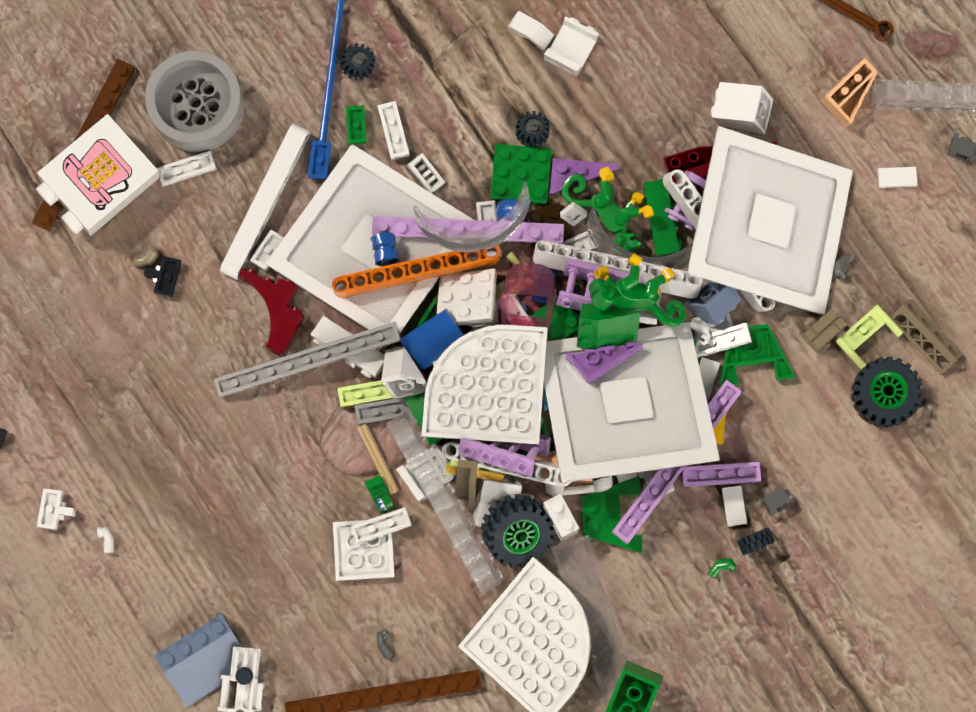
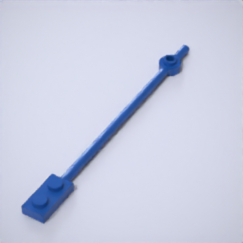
M337 0L319 141L312 140L308 179L326 181L328 177L332 144L331 142H326L344 0Z

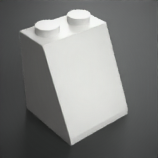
M720 82L719 88L715 92V104L711 108L712 119L720 125L765 135L773 99L763 86Z
M504 474L503 482L487 480L485 477H482V479L478 478L473 514L474 524L481 529V523H485L483 520L484 515H490L488 508L490 506L494 508L497 506V500L500 499L501 502L506 501L505 496L510 495L514 499L515 494L521 495L522 485L517 476Z

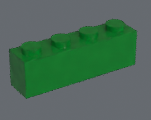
M663 179L644 182L646 206H651L654 212V216L649 217L648 220L655 259L678 256L679 250H682L681 240L677 239L676 232L679 231L678 223L668 218L669 214L665 212L666 208L671 210L675 208L674 202H670L669 195L671 194L664 186Z

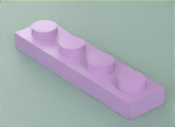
M760 462L685 467L682 471L683 487L761 482Z

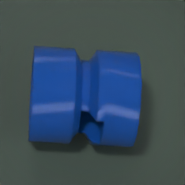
M379 233L370 238L372 250L375 251L373 256L376 266L392 265L399 261L398 251L394 248L396 246L394 233Z

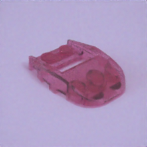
M519 263L513 265L508 270L500 296L502 325L547 327L549 330L557 299L555 277L548 267L534 263ZM509 294L548 297L546 317L507 314Z

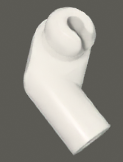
M692 319L690 327L697 332L699 343L702 345L708 344L710 342L708 327Z
M106 526L103 528L98 527L97 537H104V553H114V538L109 528Z

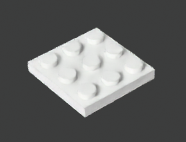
M487 269L441 276L437 314L447 308L459 326L493 322L496 270Z
M366 520L333 522L336 581L395 577L392 533L356 545L350 526Z

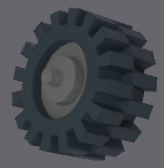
M355 43L354 47L352 44L348 48L346 47L340 61L341 70H344V75L349 74L348 78L350 79L354 76V80H358V77H360V80H364V77H369L375 65L374 52H369L370 48L368 46L365 49L364 44H361V47H358V43Z
M527 111L526 116L524 113L521 114V118L518 117L515 134L517 140H521L522 145L526 143V147H529L530 144H532V148H536V144L542 146V142L545 143L549 137V120H547L545 115L542 117L540 112L536 115V111H533L532 114Z
M769 528L756 533L753 530L749 531V536L737 541L743 556L757 550L758 553H761L762 548L775 543Z

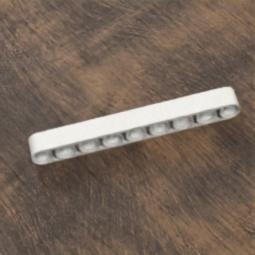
M296 124L290 126L221 265V273L236 280L240 278L239 273L241 269L245 268L309 139V130Z
M671 171L664 175L663 184L696 229L699 214L695 213V206L699 209L700 213L703 198L683 171ZM672 176L676 177V184L673 182ZM684 191L688 194V199L683 196ZM740 290L751 307L757 312L769 311L775 306L774 300ZM762 299L765 301V307L761 304Z
M545 240L536 243L533 255V262L535 264L564 271L568 258L630 273V267L632 266L627 263L628 258ZM641 261L639 265V276H642L641 283L646 285L649 280L661 275V271L669 267ZM671 268L675 276L671 278L670 282L659 286L663 293L694 299L699 296L703 278L687 274V271Z

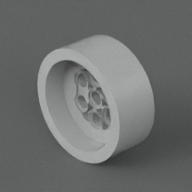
M186 51L167 58L154 70L146 87L145 103L150 119L161 137L170 145L180 150L206 152L216 149L233 137L242 122L244 98L238 80L232 69L222 59L210 53ZM191 84L196 85L194 90H188L187 88ZM208 89H214L212 94H205ZM177 97L183 98L180 103H174ZM194 102H201V105L199 107H192V104ZM213 106L219 107L216 112H211L210 109ZM183 114L188 115L187 118H186V120H184V121H180V120H179V117H180L181 115H183ZM199 119L206 120L203 125H197Z

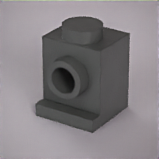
M955 133L947 155L969 162L972 157L975 158L976 143L967 137L960 138L959 133Z
M782 487L763 498L761 502L770 517L776 514V509L780 512L789 507L787 503L793 500V497L788 489L785 490Z

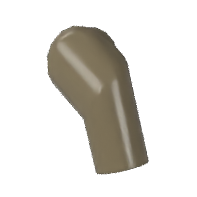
M151 246L144 257H134V267L153 265L159 256L158 249L155 246Z

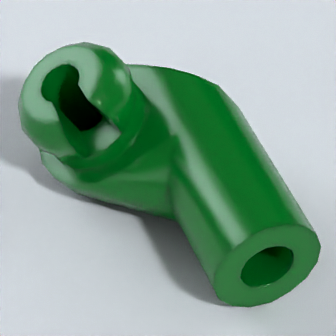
M731 558L718 559L707 574L716 579L721 570L734 571L736 563Z

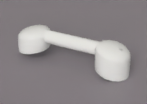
M612 476L593 481V485L564 488L545 483V491L552 496L603 492L612 487Z

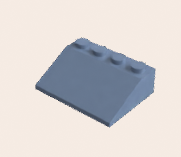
M220 614L154 655L185 706L188 707L222 686L221 675H230L233 647L243 646L226 617Z

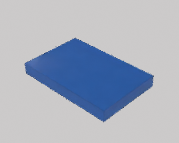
M446 308L403 336L401 343L421 371L432 365V362L437 361L443 352L452 343L464 336L465 333Z

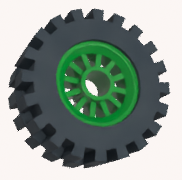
M889 356L886 359L880 357L875 361L869 362L856 375L855 382L851 387V390H853L851 400L855 401L854 409L860 411L858 415L861 418L866 417L868 419L867 423H876V427H882L883 425H886V428L893 425L897 426L909 419L918 410L917 407L922 401L920 397L923 395V389H920L922 380L917 379L918 372L916 370L912 371L910 369L911 364H903V360L900 358L893 360V357ZM884 387H889L892 390L891 396L884 394Z
M515 494L514 499L508 495L505 496L506 501L501 502L500 499L497 500V506L495 508L493 506L488 508L490 515L485 514L483 517L485 523H481L482 538L497 562L500 561L503 566L506 567L509 564L510 568L516 569L517 564L520 568H524L532 557L539 558L541 561L544 558L542 553L550 551L551 548L548 544L554 543L552 535L555 534L554 524L543 506L535 498L532 500L528 495H525L524 499L520 494Z

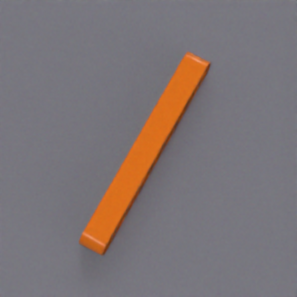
M487 243L336 277L332 282V288L337 297L346 298L486 267L499 262L500 248L495 243ZM489 251L496 252V255L494 257H489L487 253ZM470 255H475L478 257V259L475 261H470L468 257ZM452 259H456L459 261V263L457 265H451L449 261ZM434 263L440 265L438 269H432L430 266ZM418 267L422 270L420 273L415 274L412 272V269ZM397 271L403 273V275L399 278H395L393 276V274ZM376 276L384 277V279L381 282H376L374 280ZM358 280L365 281V284L362 286L355 285ZM339 284L346 285L344 290L336 289Z

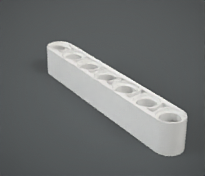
M458 440L448 442L442 448L443 456L449 460L478 462V467L559 487L568 486L573 482L562 483L558 464L534 459L533 475L527 476L461 456L459 454L460 441ZM451 445L457 450L455 455L450 452ZM543 468H547L549 470V477H545L542 474Z

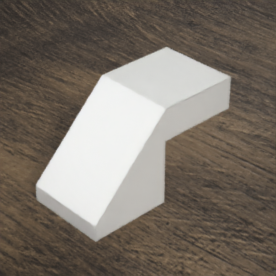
M520 11L516 13L508 25L519 37L528 38L540 50H545L554 36L542 23Z

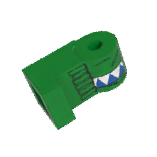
M380 475L364 482L380 515L395 509Z

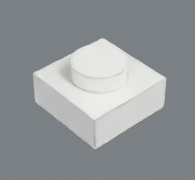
M572 202L560 212V217L572 226H575L587 217V211L575 202Z

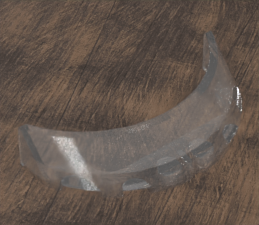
M525 182L516 204L506 216L489 227L475 231H454L441 227L425 217L417 205L413 206L417 226L433 242L454 251L478 252L481 249L487 250L501 244L519 228L529 209L530 197L527 182Z
M590 209L585 230L593 250L628 259L632 257L633 253L621 248L606 234L598 220L595 209ZM693 243L683 250L668 256L640 257L642 262L682 270L689 264Z

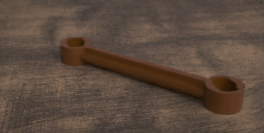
M820 0L873 31L874 37L878 41H888L894 32V27L889 21L882 20L878 22L842 0ZM886 26L890 30V35L881 36L879 27Z

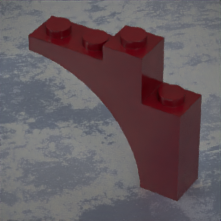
M248 268L247 271L241 269L239 273L240 279L258 291L269 311L270 335L266 348L276 355L285 357L305 319L301 309L295 306L289 308L298 288L288 278L284 280L279 278L277 283L274 284L275 281L266 276L263 279L257 276L258 273Z

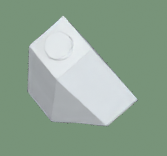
M396 346L385 350L382 382L393 399L425 393L427 382L405 347Z

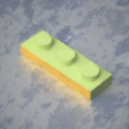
M382 380L338 388L341 408L393 399Z
M445 461V473L457 475L458 461ZM478 467L477 478L482 479V477H485L487 480L503 482L504 473Z

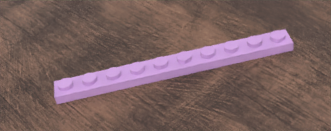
M373 216L372 236L390 232L394 233L395 237L530 243L545 240L563 244L564 224Z
M727 380L708 403L713 430L742 392ZM687 465L659 469L612 533L628 544Z

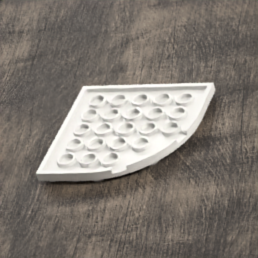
M517 325L487 326L469 332L452 343L437 360L427 382L422 437L462 439L464 437L476 441L539 445L548 328Z
M532 557L458 647L528 711L558 712L579 687L585 675L590 659L591 636L586 614L577 597L564 582L537 558Z

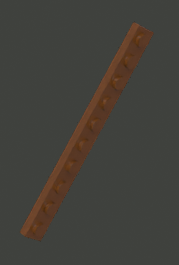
M117 58L75 141L107 114L111 116L135 70V66ZM43 200L32 224L50 232L63 208L62 204L56 201L50 206Z
M479 669L289 701L285 702L286 712H350L480 690L482 686Z

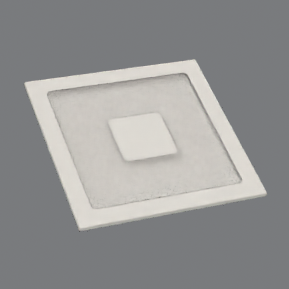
M718 126L687 274L824 315L853 170Z
M352 144L265 264L364 328L370 330L396 322L399 333H401L439 277L345 298L337 297L332 288V282L338 276L383 267L376 266L373 255L375 251L372 250L370 240L372 237L373 216L455 220L473 219ZM395 237L396 246L394 248L398 251L399 261L397 263L459 250L465 240ZM434 263L430 267L432 269H438L440 265ZM415 267L412 269V272L418 274L422 269ZM399 271L393 274L395 278H399L403 275V273ZM376 276L374 278L376 282H381L384 279L383 276ZM358 280L355 285L362 286L365 284V281ZM339 284L336 289L344 290L346 285Z
M689 322L682 323L678 327L663 325L638 329L637 343L641 342L643 348L590 384L582 378L566 359V354L569 352L577 354L588 350L577 347V337L547 341L544 387L562 483L719 461L720 458Z

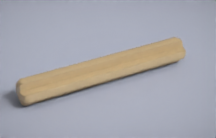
M360 425L358 431L390 495L397 493L399 489L368 425Z

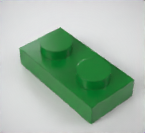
M347 106L348 145L367 144L365 106Z

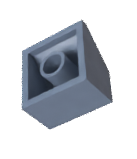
M708 281L701 287L699 296L694 299L690 298L684 306L705 323L719 324L729 312L737 308V304L742 299L735 288Z

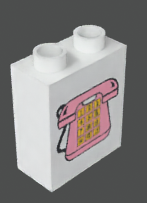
M107 114L37 172L42 184L36 188V191L50 206L56 201L62 204L68 212L61 219L74 234H78L84 229L89 236H92L159 179V171Z

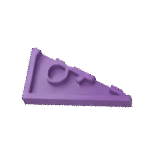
M553 158L550 195H555L557 192L562 191L564 181L573 174H580L589 182L600 177L599 171L601 168L608 166L610 171L614 172L619 169V164ZM575 181L569 189L574 188V186L579 185V182Z
M641 342L626 343V346L614 347L613 345L600 347L596 350L588 349L584 353L572 354V352L566 354V359L582 378L590 384L641 350L643 344Z

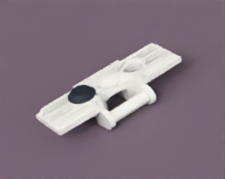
M233 647L230 675H221L222 689L220 706L217 708V711H262L261 700L264 682H258L261 649ZM230 681H237L234 707H228Z

